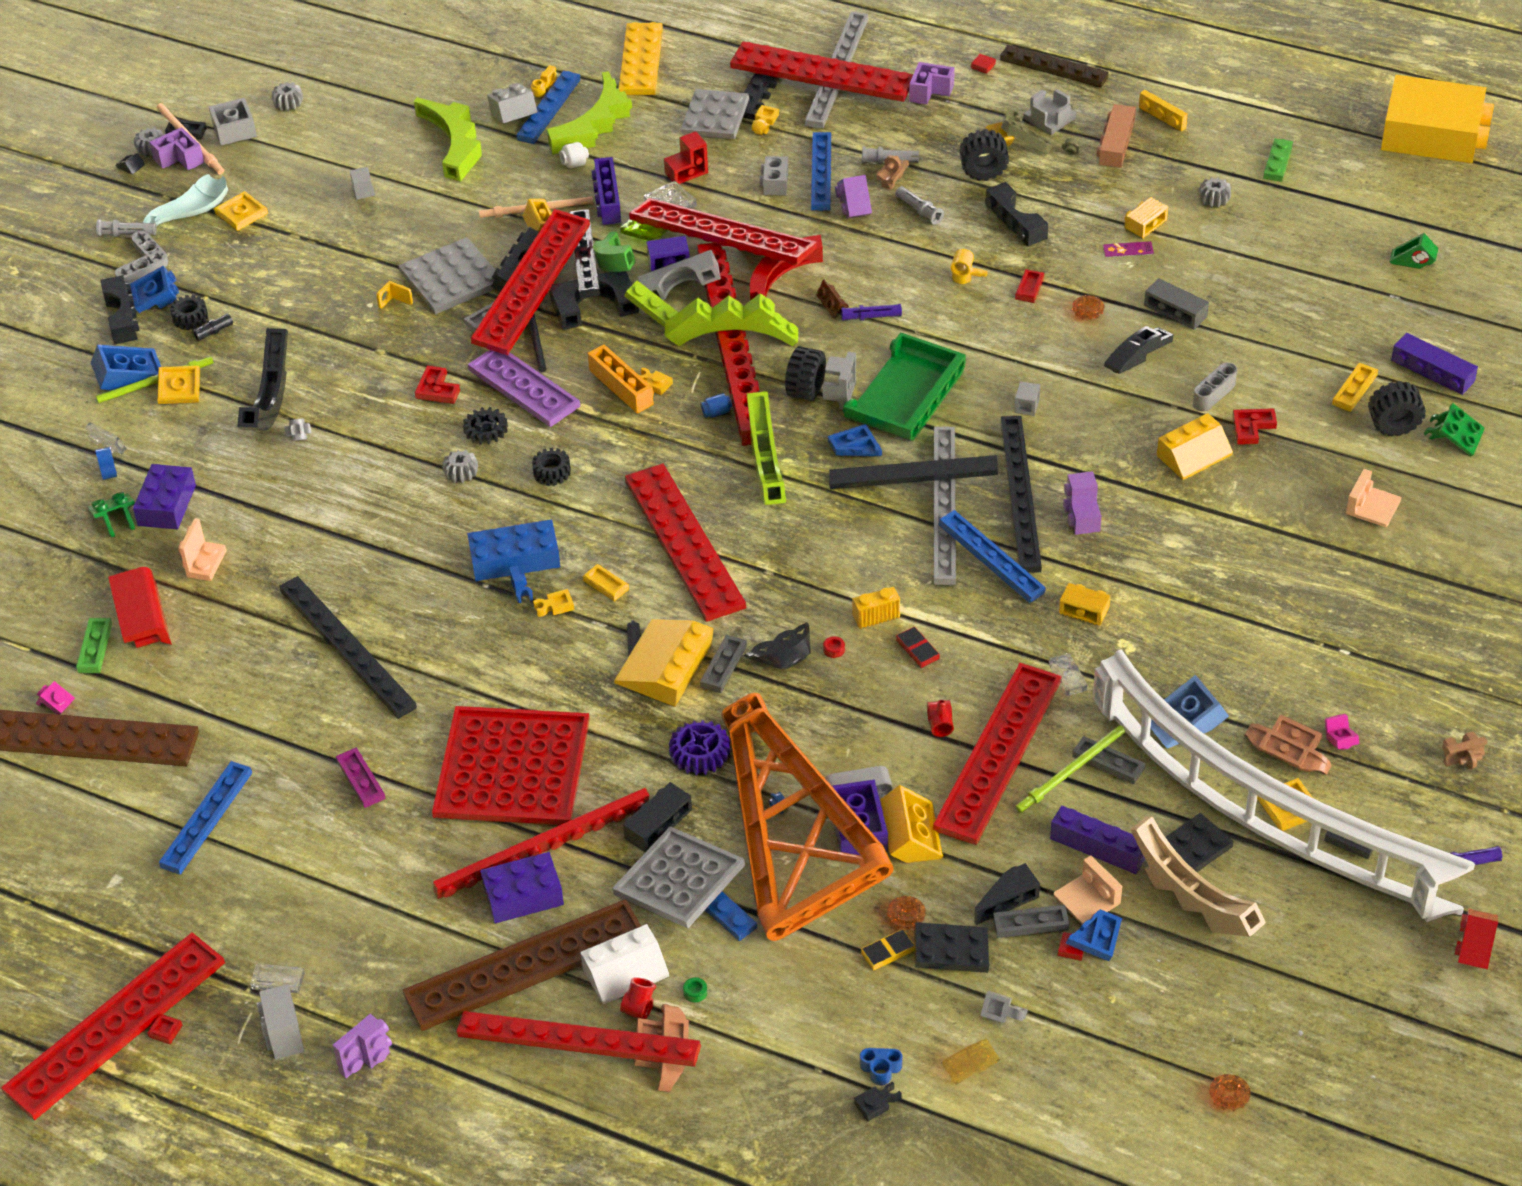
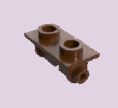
M823 279L816 296L833 319H835L837 313H841V308H849V305L843 299H840L841 296L835 290V287Z

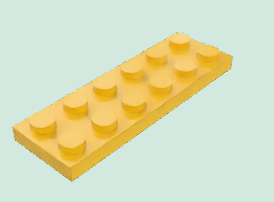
M627 23L619 82L620 92L625 91L626 95L656 94L663 31L662 23Z

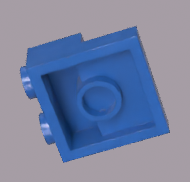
M161 266L130 283L134 306L139 313L150 309L154 305L161 309L177 300L176 295L179 294V290L173 283L176 281L173 272H168L164 266Z

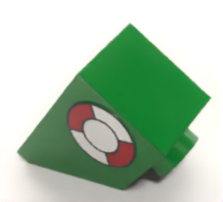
M1422 233L1392 249L1389 262L1394 265L1421 269L1426 265H1432L1436 261L1439 248L1425 233Z

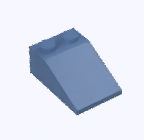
M1196 675L1164 699L1176 712L1203 734L1213 730L1229 717L1220 703ZM1151 719V730L1167 749L1180 744Z

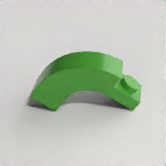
M610 232L604 240L596 241L593 245L598 266L604 271H629L636 263L631 245L621 246L617 232Z

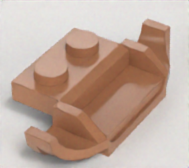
M1281 714L1272 729L1260 724H1250L1244 734L1258 751L1286 762L1300 771H1320L1327 775L1332 766L1331 762L1324 755L1315 750L1322 739V733Z
M662 1004L663 1018L661 1021L638 1018L636 1022V1032L688 1039L689 1020H686L685 1014L677 1006ZM634 1059V1066L659 1069L658 1091L670 1092L686 1067L684 1065Z

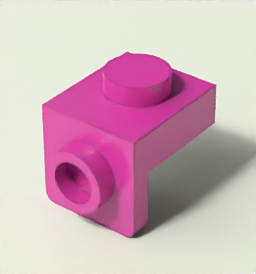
M54 681L49 687L44 685L37 693L39 698L36 704L40 706L43 703L54 713L61 715L74 701L75 697Z
M1346 714L1325 719L1326 739L1337 749L1345 750L1359 744V736L1349 728L1348 716Z

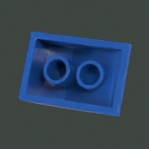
M97 345L91 360L99 387L103 390H114L158 375L159 367H161L154 348Z

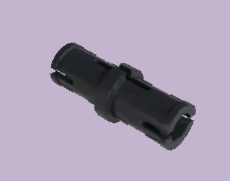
M226 313L215 320L207 321L206 324L192 330L195 339L199 342L233 325V320Z

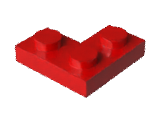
M427 365L416 388L415 398L455 404L460 392V384L444 382L447 376L446 368Z
M1275 408L1233 410L1232 417L1237 445L1258 444V429H1277Z

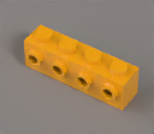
M603 344L588 352L589 371L638 414L654 405L652 386L606 345Z

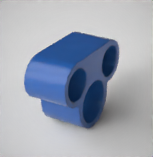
M110 447L95 450L102 479L117 477Z
M865 1048L860 1053V1068L864 1072L870 1073V1079L876 1085H886L891 1081L892 1073H898L902 1069L903 1056L898 1049ZM884 1070L886 1073L879 1074L876 1071Z

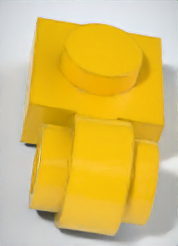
M549 65L541 73L540 79L532 82L531 91L535 97H543L546 91L548 92L557 80L556 67Z
M761 105L755 115L752 131L758 135L767 134L769 125H773L779 116V109Z

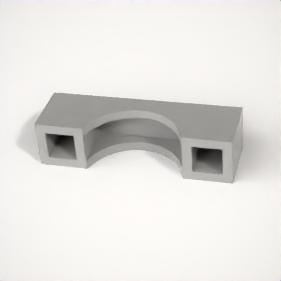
M711 250L638 277V281L662 300L666 299L669 291L681 282L693 280L703 286L721 279L718 262Z

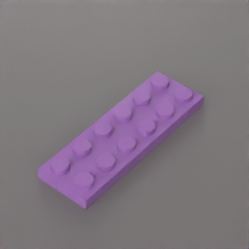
M488 350L468 364L470 372L549 427H552L580 407V400L511 353L507 356Z

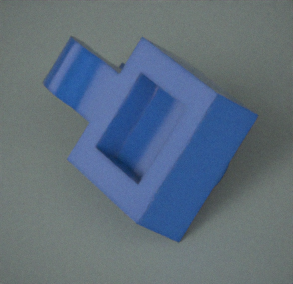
M518 566L509 567L511 583L517 602L522 603V596H528L530 601L533 600L531 588L525 587L527 586L525 574H520Z

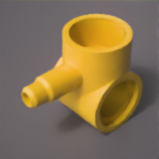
M959 249L955 252L950 267L952 279L958 284L970 282L972 276L986 277L988 274L986 270L972 268L974 255L967 249Z

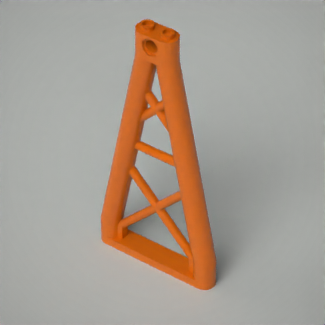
M747 694L722 711L721 716L730 735L757 915L767 938L777 941L888 878L893 873L894 868L880 841L769 714L760 694ZM753 732H756L771 749L766 760L756 759L752 737ZM778 758L782 763L775 762V761H776V759ZM776 771L792 774L803 788L764 811L761 791L770 772ZM809 795L821 808L804 845L769 840L766 820ZM827 817L860 855L814 847ZM771 850L800 854L780 900ZM809 856L860 865L858 869L787 909V905Z

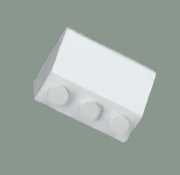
M647 924L581 952L583 971L603 1005L623 997L629 989L631 979L634 977L645 978L653 983L669 977L658 942Z

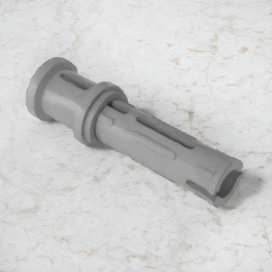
M862 146V163L868 161L881 164L890 155L898 156L899 160L919 162V157H911L919 156V151L883 150L881 147L871 149Z
M903 186L898 187L896 190V197L918 210L919 215L927 217L932 224H938L943 219L944 211L941 208L934 207L932 202L922 200Z
M97 219L96 222L97 236L113 235L117 237L120 234H133L137 231H146L149 235H156L157 231L156 223H120L118 220L102 221L101 219Z

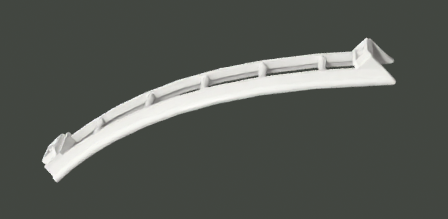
M1118 650L1113 656L1102 660L1100 667L1095 668L1093 699L1102 714L1109 721L1116 720L1119 725H1122L1131 739L1154 762L1216 810L1256 834L1306 860L1363 885L1412 903L1421 918L1425 919L1426 922L1445 915L1463 914L1464 908L1462 906L1436 897V892L1439 884L1474 870L1475 864L1472 861L1387 831L1321 803L1272 778L1233 755L1199 731L1162 699L1134 668L1122 650ZM1123 690L1141 708L1143 712L1141 725L1122 702ZM1151 719L1191 752L1189 771L1171 757L1150 736ZM1200 759L1225 777L1248 790L1246 810L1229 801L1198 779ZM1257 795L1312 823L1308 844L1254 816ZM1323 828L1379 852L1375 874L1317 849L1320 829ZM1388 856L1419 867L1416 872L1413 888L1384 877Z

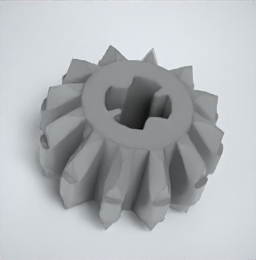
M288 82L285 84L280 83L272 91L271 96L275 108H280L281 111L287 109V111L289 109L295 110L303 102L301 88L299 85H295L294 82L290 84Z
M147 128V130L141 129L140 133L135 134L134 146L139 155H144V157L151 155L153 157L149 142L163 136L164 134L161 130Z
M1210 177L1209 180L1204 179L1203 183H1200L1198 191L1199 201H1202L1204 205H1210V207L1217 206L1219 208L1220 205L1224 206L1230 200L1231 187L1229 183H1226V179L1220 180L1219 177L1217 179Z
M467 449L463 452L459 450L455 453L450 452L449 456L444 457L443 472L447 479L453 480L454 483L458 481L463 483L465 480L471 481L472 477L477 476L478 461H476L473 453H468Z

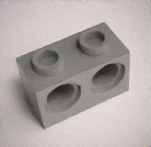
M765 156V164H761V175L764 176H760V187H763L764 195L786 196L788 157Z

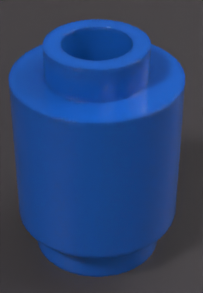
M724 393L706 398L703 402H700L705 418H714L729 413L732 407L730 397L725 396Z

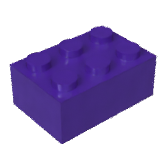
M151 464L133 507L138 526L179 529L196 487L192 467Z
M875 779L833 785L832 787L880 841L885 851L888 852V832ZM834 825L840 852L860 855Z
M550 852L480 870L483 888L495 924L564 905L562 887Z

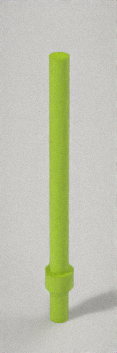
M210 356L198 361H189L184 366H200V368L214 364ZM158 375L97 395L96 399L98 403H102L157 384Z
M1122 725L1116 727L1042 786L1031 790L1028 793V797L1015 806L1018 812L1022 813L1034 803L1038 804L1043 800L1045 794L1126 732Z

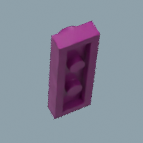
M357 747L336 756L338 765L364 808L386 799L385 793Z

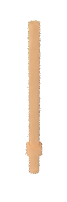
M162 103L157 105L156 108L176 129L182 127L189 133ZM200 144L204 162L219 175L222 174L224 169L218 163L217 158L213 154H209Z
M591 196L547 202L549 209L593 204V198ZM526 205L495 206L494 209L479 210V217L495 216V218H500L503 215L523 213Z

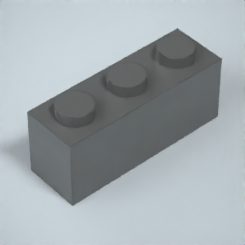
M1158 278L1145 290L1144 306L1195 330L1207 318L1209 302Z

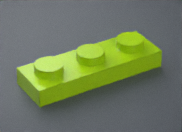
M638 280L624 295L663 327H665L666 321L678 313V311Z

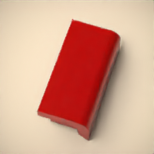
M139 567L109 576L108 579L124 643L134 641L136 648L159 641L172 645L152 570L148 567Z

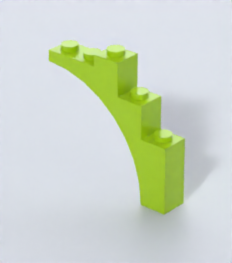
M609 71L602 72L603 91L599 100L590 110L573 121L547 129L548 144L552 155L559 154L564 145L575 142L581 143L586 148L596 147L595 139H598V134L613 132L615 119L630 117V109H632L631 98H627L625 91L620 92L619 88L616 89L615 78L611 77Z
M417 97L414 100L416 116L437 125L446 133L451 141L449 152L442 162L444 177L461 182L482 156L480 140H476L475 123L470 122L469 106L452 102L448 106Z
M758 294L744 306L739 301L727 296L713 308L708 303L696 298L665 322L664 336L678 346L700 335L721 330L755 331L778 338L791 346L798 343V328L793 323L784 319L779 313H776L775 303L762 294Z
M768 391L746 393L752 455L755 458L761 501L764 505L786 503L784 481L779 469L773 436Z

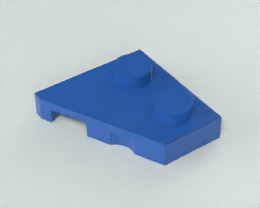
M866 424L828 436V443L835 455L882 456V449Z
M1099 909L1091 919L1087 920L1074 934L1072 933L1069 936L1066 944L1110 961L1114 953L1122 918Z

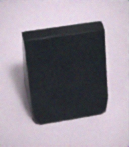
M134 153L125 156L115 166L127 173L134 174L145 164L139 154Z

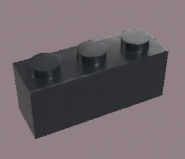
M669 782L664 788H660L651 800L645 802L633 816H629L623 824L624 838L643 852H646L670 826L674 827L692 811L691 795Z

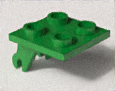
M1454 403L1450 405L1447 411L1431 416L1430 422L1437 420L1435 423L1436 427L1426 428L1425 436L1431 433L1429 437L1431 440L1446 437L1472 457L1485 429L1479 422Z
M119 492L112 495L111 499L105 501L104 499L93 501L91 506H88V510L94 518L102 516L111 538L115 537L107 515L109 511L122 507L131 531L135 530L128 507L134 505L135 501L128 493Z

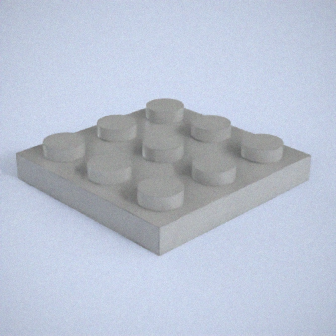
M695 89L681 127V133L687 135L696 131L700 136L735 139L749 101V95L747 93Z

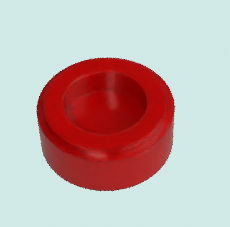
M836 636L825 639L823 642L824 654L830 658L841 657L845 653L844 640Z

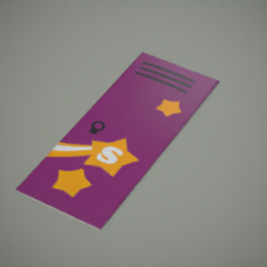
M1151 241L1103 244L1105 257L1154 254Z

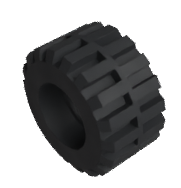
M988 129L969 133V137L963 139L959 149L961 164L965 174L969 175L972 179L976 178L978 181H981V179L988 181L989 178L995 179L997 175L1003 174V170H1006L1007 164H1009V155L1004 137L999 132L996 133L995 130L988 131ZM989 153L987 156L979 157L981 154Z
M798 346L793 351L785 376V389L788 396L809 401L815 400L821 390L825 377L826 358L823 351Z
M1397 381L1396 383H1388L1386 386H1381L1379 390H1375L1373 392L1374 395L1369 398L1368 408L1376 430L1380 431L1383 435L1401 436L1404 433L1408 434L1410 433L1409 431L1417 429V425H1421L1422 419H1425L1426 410L1419 390L1415 385H1410L1409 382L1402 383V381Z

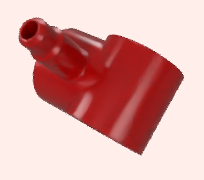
M950 700L927 702V716L932 734L937 737L950 735L954 731Z
M632 978L629 989L622 999L620 1011L637 1019H647L653 1008L654 999L652 995L656 985L645 978Z

